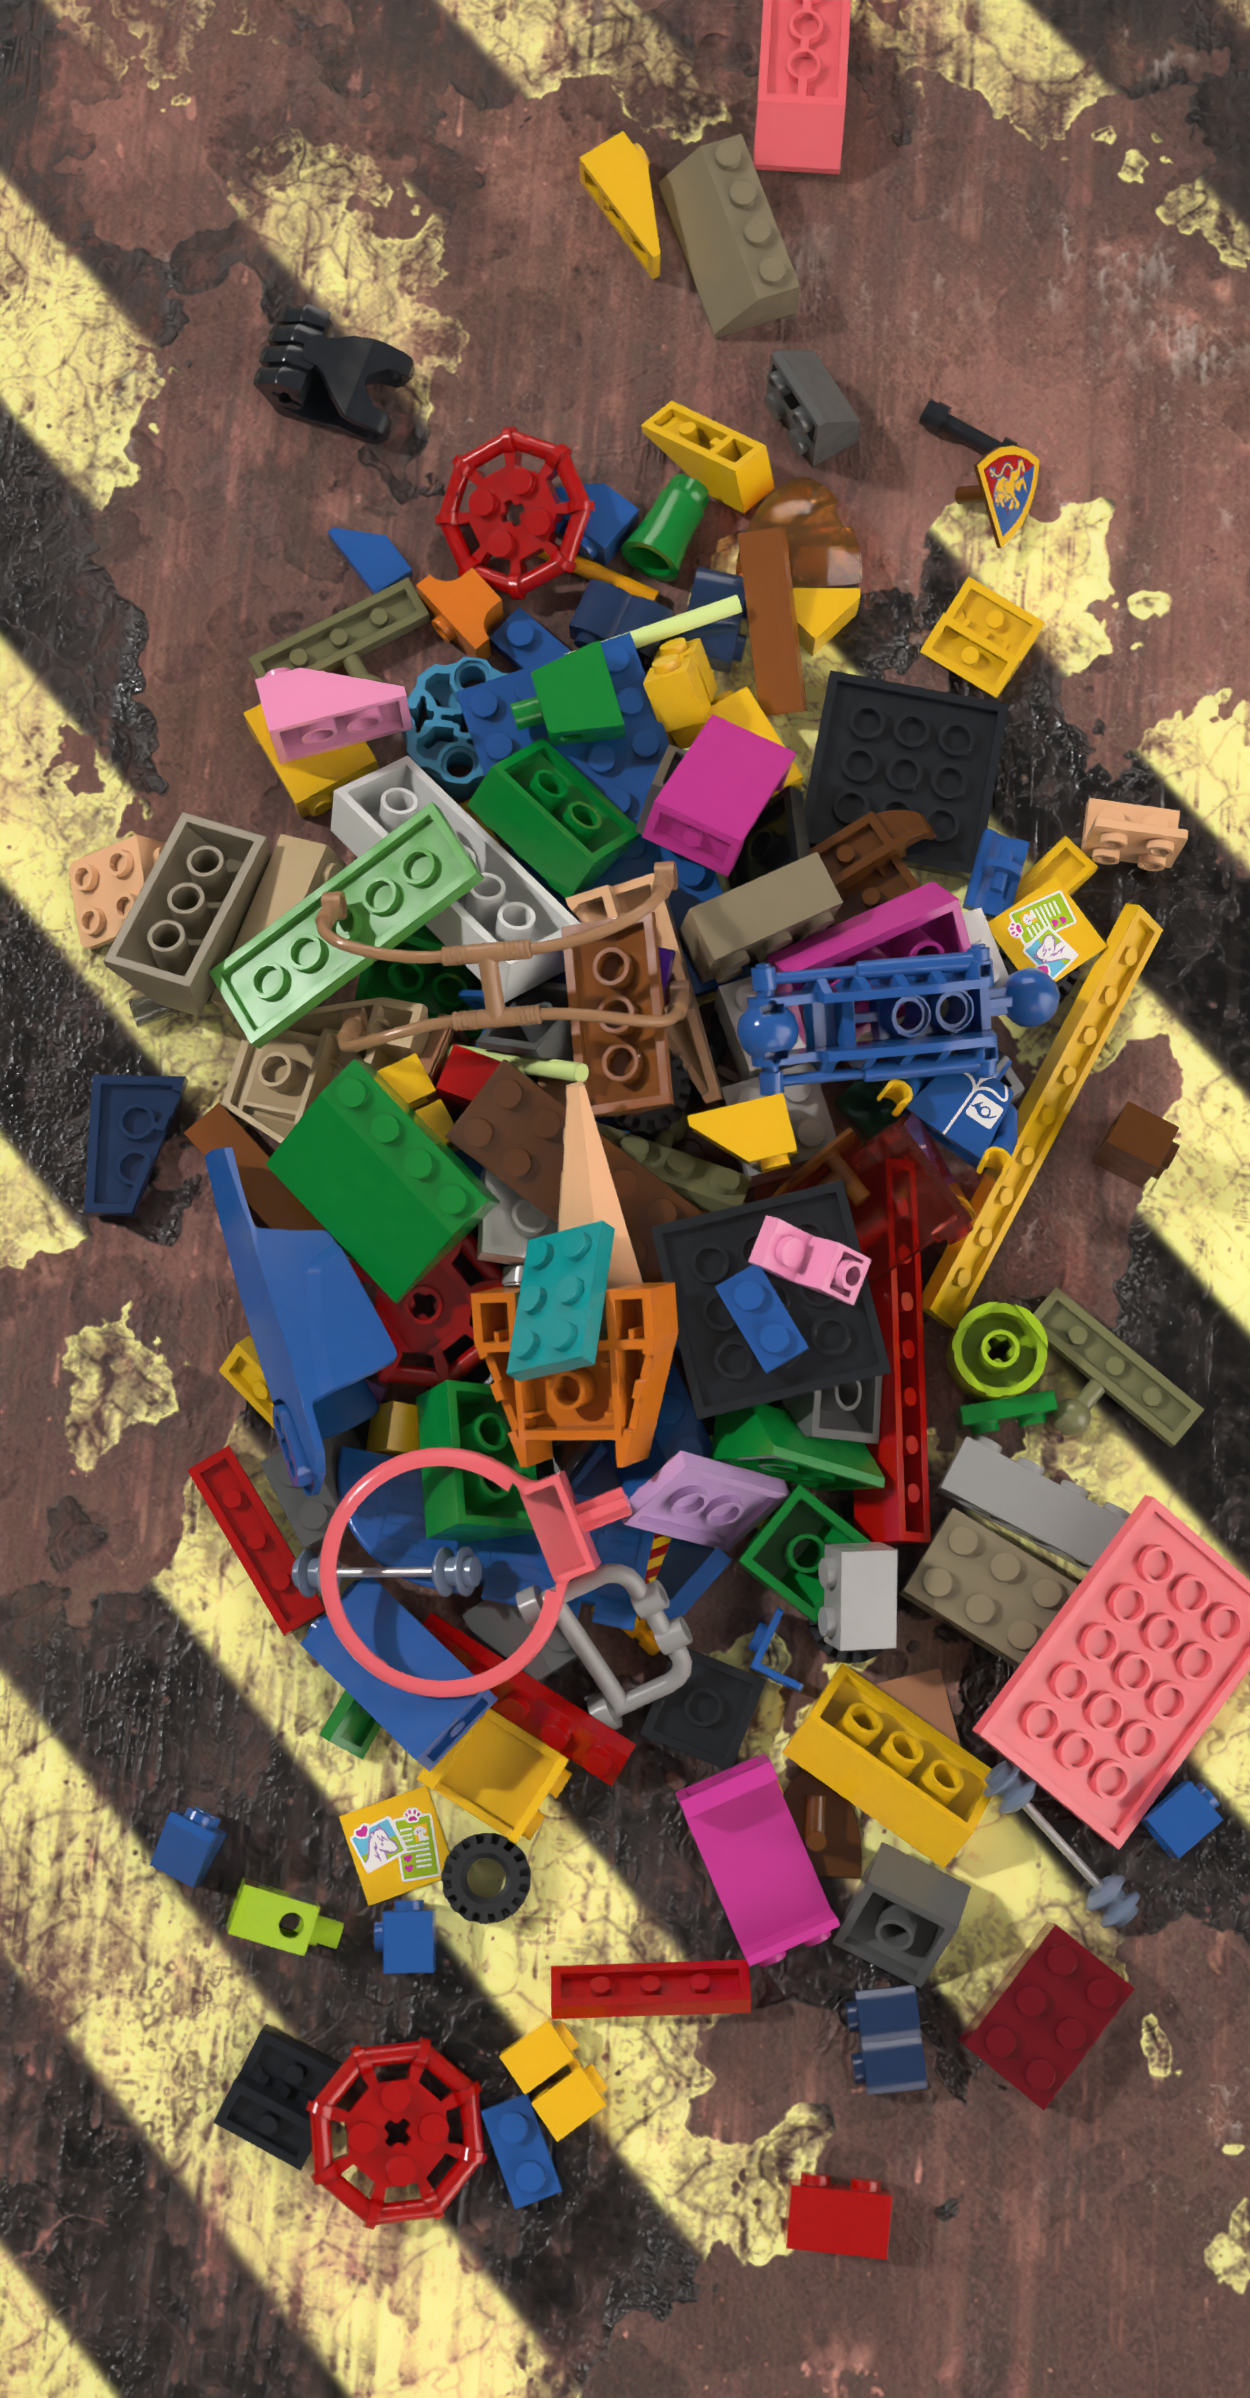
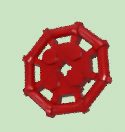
M515 426L504 427L501 434L462 456L457 454L451 461L454 467L438 515H435V525L440 526L459 569L457 572L458 577H461L473 568L492 589L509 594L513 600H523L530 591L565 572L572 573L577 567L575 563L590 513L595 512V502L589 500L570 457L572 450L565 443L556 445L517 431ZM504 453L506 466L488 476L478 469ZM522 453L545 460L539 473L521 467ZM557 475H559L570 501L561 503L552 483V480ZM468 480L477 485V488L469 497V513L459 512ZM511 504L524 506L525 511L519 515L521 523L517 526L514 522L507 520L508 508ZM563 515L570 516L560 547L555 543L557 535L554 534L557 522L561 523ZM471 525L480 545L473 554H471L459 526ZM543 552H546L551 558L527 572L526 562ZM492 556L511 561L509 575L485 566Z
M471 1231L398 1303H395L353 1257L347 1256L362 1286L364 1281L376 1285L377 1295L374 1308L397 1352V1357L392 1364L376 1372L379 1376L378 1382L384 1385L392 1382L435 1387L446 1380L460 1381L486 1360L485 1358L480 1359L475 1344L452 1363L449 1362L444 1351L464 1334L474 1340L473 1324L471 1323V1294L504 1287V1284H502L503 1271L497 1263L477 1260L478 1240ZM460 1251L464 1253L484 1278L483 1280L471 1285L456 1267L453 1261ZM420 1292L424 1296L431 1293L436 1298L432 1305L436 1311L434 1315L429 1317L428 1314L422 1312L417 1316L413 1312L412 1308L416 1304V1300L413 1297L415 1293ZM404 1352H422L433 1355L435 1368L400 1364Z
M420 2037L418 2041L361 2047L357 2044L350 2048L351 2054L317 2097L313 2101L308 2100L306 2111L310 2112L314 2173L310 2177L315 2186L321 2185L360 2218L365 2228L374 2230L376 2225L430 2218L437 2222L445 2217L444 2210L480 2164L485 2165L488 2154L484 2153L479 2099V2093L483 2089L478 2080L472 2081L433 2048L430 2039ZM409 2063L406 2078H399L398 2080L378 2081L373 2068ZM424 2069L429 2070L452 2091L440 2100L419 2083ZM360 2075L367 2085L365 2090L348 2111L336 2106ZM460 2106L463 2145L448 2141L449 2124L446 2111ZM403 2118L406 2119L409 2124L405 2130L407 2135H409L407 2141L404 2144L397 2141L392 2146L387 2145L385 2140L388 2138L389 2133L384 2128L385 2124L389 2120L399 2123ZM330 2120L344 2122L347 2138V2153L333 2158ZM445 2153L457 2158V2162L434 2190L426 2177ZM353 2164L374 2182L368 2197L341 2175ZM409 2184H415L421 2197L419 2199L384 2203L386 2187L392 2186L404 2187Z

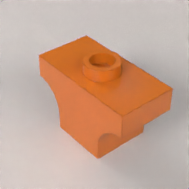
M473 568L452 581H441L429 574L416 585L420 599L429 615L433 618L431 623L444 641L449 643L453 640L468 657L487 659L491 656L490 639L487 633L492 626L503 618L502 599Z

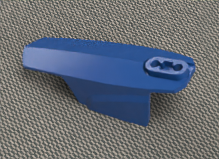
M233 1147L213 1149L204 1157L237 1288L274 1405L272 1415L276 1436L293 1486L295 1488L302 1487L307 1497L318 1495L326 1474L325 1450L322 1441L347 1431L377 1414L379 1410L378 1402L364 1378L392 1364L397 1357L396 1348L345 1253L334 1241L332 1235L326 1230H282L254 1226L241 1184Z

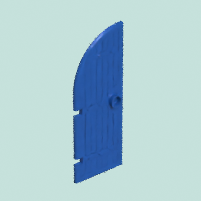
M342 1446L337 1466V1487L340 1502L363 1476L383 1462L394 1458V1456ZM421 1468L401 1473L378 1486L362 1501L348 1522L352 1533L361 1546L383 1567H431L441 1547H449L455 1557L461 1547H470L474 1555L481 1562L482 1577L480 1582L484 1583L481 1599L518 1607L516 1601L517 1592L534 1584L538 1585L542 1591L556 1585L535 1533L471 1542L426 1539ZM574 1494L577 1503L591 1498ZM622 1519L589 1531L601 1561L600 1565L607 1563L623 1564L634 1569L645 1580L655 1535L654 1532L624 1525ZM401 1577L412 1583L436 1589L431 1577ZM604 1584L566 1602L577 1619L581 1603L595 1606L592 1618L593 1623L631 1631L634 1629L637 1613L632 1605L630 1595L620 1584ZM454 1587L452 1593L459 1594L457 1588Z

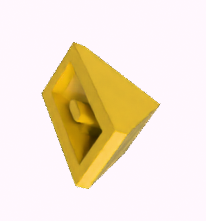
M793 588L799 643L813 656L857 615L860 588Z
M396 1401L379 1404L377 1414L370 1419L366 1451L396 1457L414 1450H420L417 1405Z

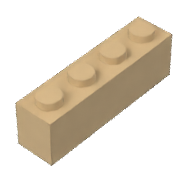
M281 834L230 955L346 867V863L326 844ZM216 986L211 1001L231 1018L236 1019Z

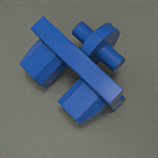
M986 828L981 836L962 908L969 911L982 908L984 916L995 918L1013 906L1030 842L1009 838L995 830Z

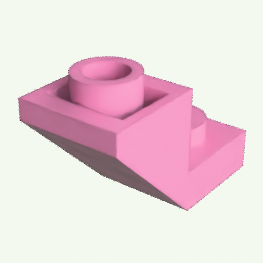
M766 1215L748 1262L782 1279L854 1306L872 1259L841 1243L812 1236L781 1219Z

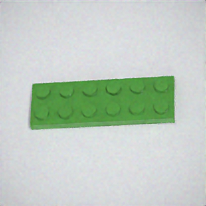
M430 802L209 971V974L250 1044L260 1049L377 961V959L358 956L340 950L328 944L320 937L315 918L322 908V893L343 891L346 896L347 917L344 920H337L331 928L334 933L361 944L393 949L485 878L440 808L433 802Z

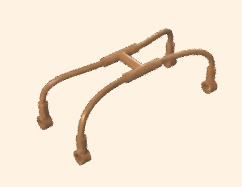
M675 860L654 863L652 895L630 912L584 932L532 943L529 939L490 942L462 946H444L440 951H407L361 944L343 938L331 930L337 920H344L347 917L345 893L343 891L322 893V908L315 918L318 934L328 944L358 956L383 961L424 964L442 963L443 966L479 964L486 1008L463 1012L455 1011L452 1013V1016L417 1021L366 1036L368 1032V1019L365 1008L344 1009L342 1016L343 1026L337 1035L339 1049L343 1052L351 1053L408 1036L440 1029L453 1028L454 1031L525 1026L541 1024L542 1020H575L635 1027H666L675 1024L686 1016L687 1009L693 1008L691 980L670 982V1003L667 1014L639 1015L581 1008H541L540 1005L505 1007L498 962L531 959L532 955L581 946L612 935L636 923L656 909L663 900H666L672 890L678 889V874Z

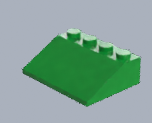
M353 1059L320 1092L266 1162L269 1169L395 1303H398L500 1203L497 1197L372 1065L357 1059Z

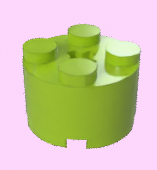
M987 1302L968 1312L951 1334L945 1351L947 1367L957 1387L967 1396L980 1403L1021 1396L1043 1374L1047 1361L1048 1340L1040 1321L1026 1308L1016 1304ZM1002 1346L1006 1351L1002 1360L999 1358L992 1360L987 1354L991 1347L995 1349Z

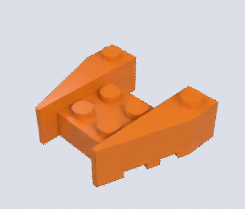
M675 1282L630 1283L606 1289L605 1303L608 1335L599 1336L595 1365L520 1382L506 1374L520 1287H497L471 1294L474 1343L480 1359L485 1358L494 1381L490 1386L496 1402H502L512 1432H509L508 1435L520 1467H530L552 1459V1440H615L617 1467H626L649 1458L678 1335Z

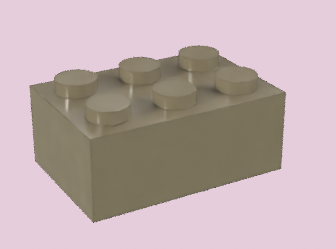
M817 851L690 908L681 925L678 936L701 983L704 984L716 979L718 984H722L740 975L743 972L742 966L758 960L759 963H768L766 956L792 943L824 931L835 921L834 916L843 901Z
M953 1508L944 1517L933 1535L931 1543L927 1545L898 1595L1017 1669L1073 1594L1078 1584Z

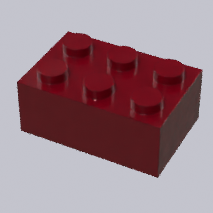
M1046 1922L957 2040L1035 2105L1045 2110L1135 1988L1058 1925Z

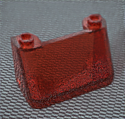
M914 1111L904 1115L843 1158L871 1193L865 1201L857 1206L847 1195L861 1254L872 1259L866 1273L869 1286L934 1241L938 1243L946 1239L952 1245L974 1229L970 1223L976 1216L973 1208L927 1129ZM827 1170L825 1173H823L822 1175H820L819 1177H817L815 1180H813L812 1182H810L809 1184H807L806 1186H804L803 1188H801V1189H799V1190H803V1189L809 1188L811 1185H813L816 1181H818L820 1178H822V1177H823L825 1174H827L829 1171Z

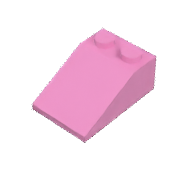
M287 667L273 669L267 672L264 677L255 679L279 764L413 729L404 686L306 668L291 670Z

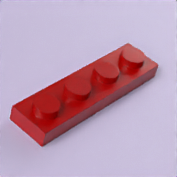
M228 1445L188 1469L187 1471L282 1634L286 1637L324 1614L326 1609L317 1593L309 1598L304 1597L294 1585L292 1567L296 1557L232 1448Z
M746 1960L551 1966L552 2019L751 2013L749 1965Z

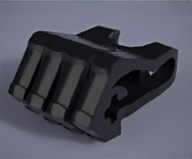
M309 304L284 306L278 318L280 325H273L267 340L270 345L265 346L260 354L259 362L263 367H260L255 374L253 381L255 387L269 401L276 412L287 418L333 429L369 444H381L387 441L391 433V419L388 413L373 405L365 386L373 383L385 384L394 388L404 386L413 377L415 371L413 359L403 351L373 338L359 336L330 338L334 328V324L329 319L331 312Z

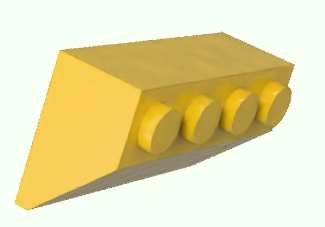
M841 1663L782 1751L785 1756L797 1763L801 1768L811 1773L840 1796L850 1801L943 1869L972 1836L992 1796L985 1797L983 1794L988 1786L984 1779L992 1770L990 1767L844 1663Z

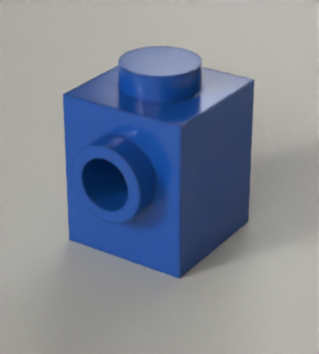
M424 1900L395 1901V1910L384 1911L383 1921L375 1922L374 1949L375 1952H383L384 1974L432 1973L436 1971V1909H424Z

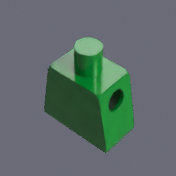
M600 640L534 670L531 673L536 696L510 703L517 730L545 724L550 744L553 746L626 737L624 721Z

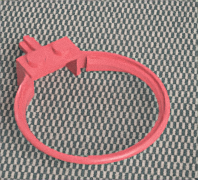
M425 1448L398 1455L383 1462L363 1476L344 1496L329 1522L323 1540L319 1569L321 1593L328 1619L339 1640L351 1656L368 1672L395 1688L417 1695L439 1698L460 1697L488 1690L516 1675L541 1651L557 1624L569 1581L572 1578L595 1570L601 1564L589 1531L632 1515L630 1502L621 1486L577 1503L565 1470L540 1480H530L508 1465L490 1456L461 1448ZM428 1466H449L469 1470L495 1482L507 1492L514 1483L518 1488L547 1565L556 1583V1590L546 1589L538 1620L525 1642L516 1652L496 1667L484 1673L458 1680H426L407 1675L388 1666V1663L375 1655L356 1634L344 1611L338 1588L337 1564L341 1545L340 1541L357 1507L371 1492L389 1479L401 1473Z

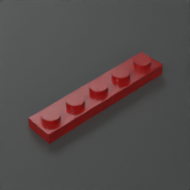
M432 1612L422 1623L474 1676L484 1673L505 1661ZM523 1671L489 1689L498 1698L490 1708L610 1786L614 1784L636 1746V1744Z

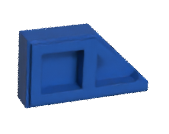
M332 528L328 531L330 540L372 595L407 577L411 578L413 576L412 568L386 535Z

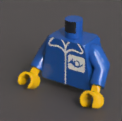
M998 1050L997 1073L993 1074L992 1078H979V1075H975V1072L897 1079L888 1082L878 1095L877 1100L880 1102L883 1098L892 1099L897 1105L891 1113L893 1116H899L905 1109L902 1116L904 1121L975 1168L977 1173L981 1174L985 1167L995 1169L999 1174L996 1182H1003L1012 1164L1011 1156L1017 1145L1018 1111L1010 1103L1014 1092L1011 1088L1000 1082L1012 1064L1007 1055Z

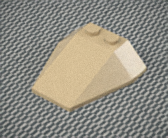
M386 997L316 1007L260 1049L251 1045L244 1033L221 1105L277 1142L282 1143L320 1092L353 1059L370 1063L378 1071L415 1053L419 1060L421 1058L430 1032L408 1036L357 1052L346 1053L341 1051L338 1047L337 1035L343 1026L342 1016L344 1009L365 1008L368 1019V1032L366 1036L402 1025L427 1020L428 1008L424 1004Z

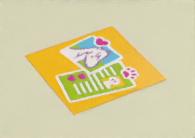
M1056 877L988 922L993 937L1018 971L1028 967L1039 968L1047 973L1055 982L1107 947L1106 943Z
M426 1785L339 1816L368 1906L441 1880L444 1862L450 1853Z

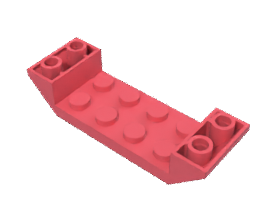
M763 0L753 164L756 170L840 174L846 107L851 0Z

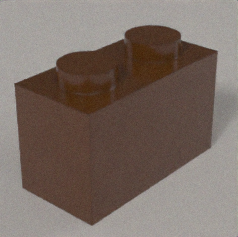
M1128 1101L1110 1125L1092 1163L1142 1188L1151 1177L1158 1180L1163 1171L1167 1170L1180 1147L1179 1144L1173 1141L1180 1127Z

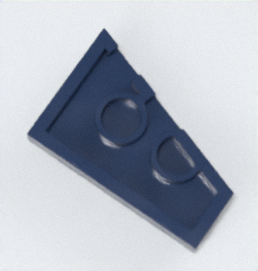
M92 1074L84 1212L87 1216H135L187 1086L188 1079L186 1076Z

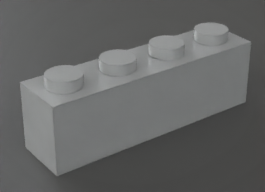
M977 1435L974 1440L966 1436L961 1441L936 1492L1089 1572L1131 1514L1114 1504L1105 1502L1104 1506L1101 1507L1086 1499L1088 1491L1075 1483L1062 1480L1059 1485L1044 1477L1043 1475L1046 1470L1031 1460L1020 1457L1018 1462L1000 1454L1002 1446L987 1437Z

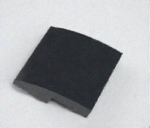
M266 2023L261 2029L240 2073L235 2078L213 2123L301 2171L312 2151L310 2112L306 2111L308 2100L313 2101L341 2067V2064Z

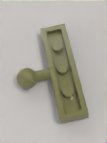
M407 577L248 658V661L257 679L264 677L267 672L282 667H287L291 670L297 668L317 671L324 670L330 673L344 666L350 677L384 683L380 677L368 673L360 657L430 622V615L410 579Z
M683 1112L682 1117L677 1123L671 1124L669 1129L663 1132L662 1129L655 1131L653 1142L595 1121L599 1132L698 1208L713 1212L743 1204L752 1177L672 1149L673 1143L682 1140L688 1133L689 1122L685 1112Z
M1055 1287L1033 1313L1046 1332L1048 1346L1090 1380L1075 1398H1067L1057 1404L1058 1409L1053 1412L1052 1418L1056 1429L1062 1434L1077 1436L1086 1431L1091 1421L1090 1410L1104 1393L1171 1448L1176 1445L1204 1411L1200 1405L1059 1288Z

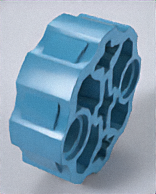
M463 657L457 663L445 666L439 664L431 666L417 677V685L407 698L413 729L401 732L402 739L405 741L407 756L453 798L471 799L485 777L470 733L461 732L465 728L466 721L456 692L463 690L462 686L470 680L486 682L510 674L502 673L492 668L489 662L482 658ZM435 701H437L441 705V707H437ZM427 712L429 720H425L423 727H421V732L417 733L415 725H419L421 718H423V713ZM457 765H467L472 769L467 776L461 778L454 777L449 773Z

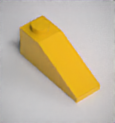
M624 131L579 157L580 182L651 279L654 280L660 276L661 252L648 170L650 163L642 146L638 143L632 144Z
M670 401L641 425L642 432L691 478L700 481L708 489V494L712 498L742 513H746L775 489L767 447L752 438L674 401Z

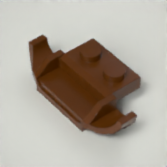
M889 810L876 814L871 811L810 849V855L818 851L843 901L834 916L833 926L921 887L902 858L906 856V848L923 839L931 841L937 837L922 814L908 810Z

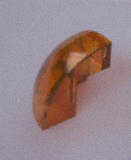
M806 476L795 478L776 489L758 508L745 532L780 526L786 527L793 587H827L862 583L861 553L854 528L845 527L834 509L839 503L838 499L821 483ZM739 551L735 575L743 576Z

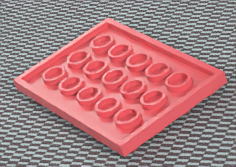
M1145 1495L972 1731L1015 1767H1019L1020 1771L1036 1781L1038 1786L1108 1844L1119 1850L1250 1669V1581L1155 1497Z

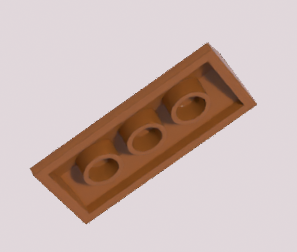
M652 911L641 920L612 935L563 950L569 1008L639 1015L665 1014L655 912ZM618 917L561 927L562 937L587 931ZM570 1020L574 1062L585 1063L589 1069L588 1078L583 1083L594 1117L639 1114L674 1104L666 1027H635Z

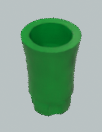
M684 474L673 476L666 489L660 492L641 524L622 545V554L627 562L647 577L663 582L674 581L678 577L684 555L693 534L704 516L703 511L709 501L708 489L697 479L690 478Z

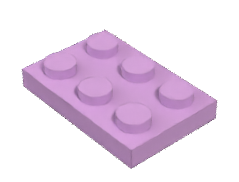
M680 1451L671 1457L666 1465L644 1485L640 1486L628 1499L633 1514L622 1518V1521L627 1526L712 1548L718 1547L728 1552L790 1496L785 1480Z

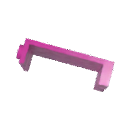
M712 714L654 800L642 837L729 877L735 867L749 831L774 791L780 792L783 789L796 752Z
M765 1753L675 1792L749 1967L757 1963L760 1967L772 1965L787 1955L786 1950L801 1943H804V1946L819 1944L832 1935L830 1930L840 1926L837 1916L830 1908L780 1790L774 1767Z

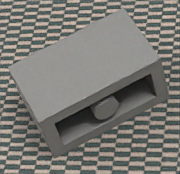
M881 1542L825 1544V1558L820 1560L818 1570L820 1584L824 1588V1607H821L818 1613V1627L821 1636L824 1637V1642L840 1651L896 1648L897 1549Z

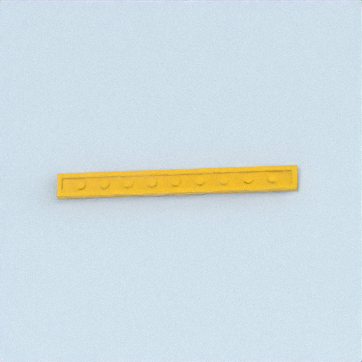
M1125 904L1105 942L1107 947L1100 952L1018 1109L1017 1145L1011 1156L1012 1164L1003 1182H996L999 1177L998 1172L988 1167L922 1293L923 1311L944 1327L955 1330L962 1320L1163 931L1158 923L1140 905Z

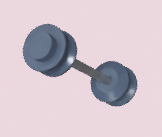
M441 1547L431 1567L342 1568L338 1558L337 1580L339 1587L342 1578L431 1577L435 1588L441 1596L448 1597L453 1592L454 1587H456L461 1596L467 1597L472 1594L475 1586H478L481 1581L482 1566L479 1558L474 1555L470 1547H461L456 1557L449 1547ZM310 1548L304 1549L300 1553L299 1558L294 1561L292 1567L293 1583L300 1593L307 1598L314 1596L317 1590L321 1593L319 1571L321 1553L317 1556L316 1552Z
M1007 1761L996 1765L984 1779L988 1784L984 1790V1796L990 1797L996 1794L999 1796L1002 1802L998 1811L1001 1814L1013 1813L1023 1808L1093 1886L1088 1894L1086 1909L1088 1911L1100 1909L1104 1913L1100 1922L1103 1928L1112 1925L1116 1928H1121L1129 1923L1139 1910L1136 1906L1140 1896L1139 1893L1132 1891L1126 1894L1121 1889L1125 1881L1123 1875L1107 1876L1100 1880L1030 1803L1035 1794L1037 1782L1032 1779L1023 1780L1019 1776L1021 1769L1013 1764H1009Z

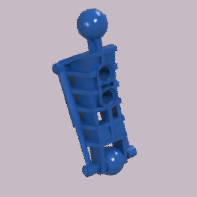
M972 944L971 948L967 949V952L857 961L853 966L776 972L775 966H770V963L756 964V967L751 968L753 991H756V996L747 998L748 1008L739 1018L737 1036L741 1047L751 1056L752 1066L762 1067V1072H759L760 1095H765V1097L784 1093V1086L863 1079L864 1082H876L975 1072V1075H979V1078H992L993 1074L997 1073L996 1062L999 1061L997 1034L991 1029V1017L1006 1015L1012 1022L1021 1027L1032 1028L1048 1022L1058 1010L1060 993L1057 983L1047 973L1039 968L1029 967L1010 974L1001 987L989 988L994 986L993 959H990V947H986L985 944ZM842 979L833 987H830L827 980ZM807 982L801 990L774 993L779 984ZM947 999L949 1008L946 1016L942 1019L940 1006L943 1000ZM869 1000V1011L854 1012V1001ZM903 1003L906 1013L903 1021L898 1024L896 1012ZM802 1004L805 1048L792 1049L797 1043L799 1026L795 1015L787 1006ZM870 1022L873 1040L856 1042L855 1023ZM954 1051L958 1055H950V1053ZM916 1054L922 1057L913 1059ZM877 1058H884L886 1060L882 1062H875ZM838 1061H847L853 1067L835 1069ZM810 1062L816 1071L783 1074L779 1066Z

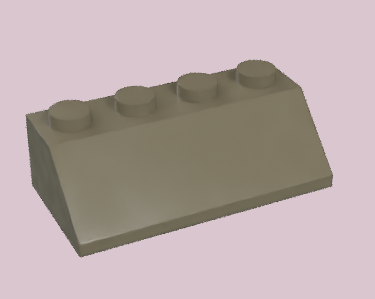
M738 134L700 146L658 182V190L715 339L796 314L800 285L743 135Z
M182 812L104 958L105 966L155 1003L200 1016L216 985L209 971L229 957L272 856L267 837Z

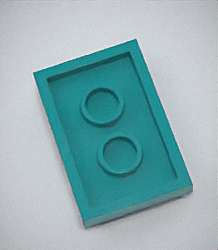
M601 1220L528 1240L507 1375L520 1382L595 1365L615 1228Z

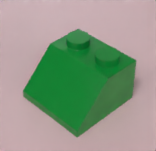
M798 1484L791 1487L789 1490L790 1496L770 1514L735 1558L734 1562L773 1594L816 1623L821 1607H824V1588L820 1584L818 1570L820 1560L825 1558V1544L866 1543L870 1541Z

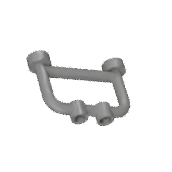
M607 1563L569 1581L557 1625L602 1692L587 1699L589 1714L611 1729L616 1730L623 1725L622 1715L664 1697L685 1684L691 1674L692 1660L686 1645L691 1644L693 1639L689 1627L682 1616L669 1620L663 1610L670 1607V1602L659 1580L646 1584L634 1569L623 1564ZM608 1583H617L626 1589L636 1613L641 1619L646 1620L653 1631L654 1638L661 1652L664 1655L668 1654L673 1663L671 1670L666 1674L627 1692L624 1691L566 1603ZM536 1584L516 1593V1601L521 1615L532 1629L538 1620L546 1590L542 1591ZM556 1585L549 1589L556 1590Z

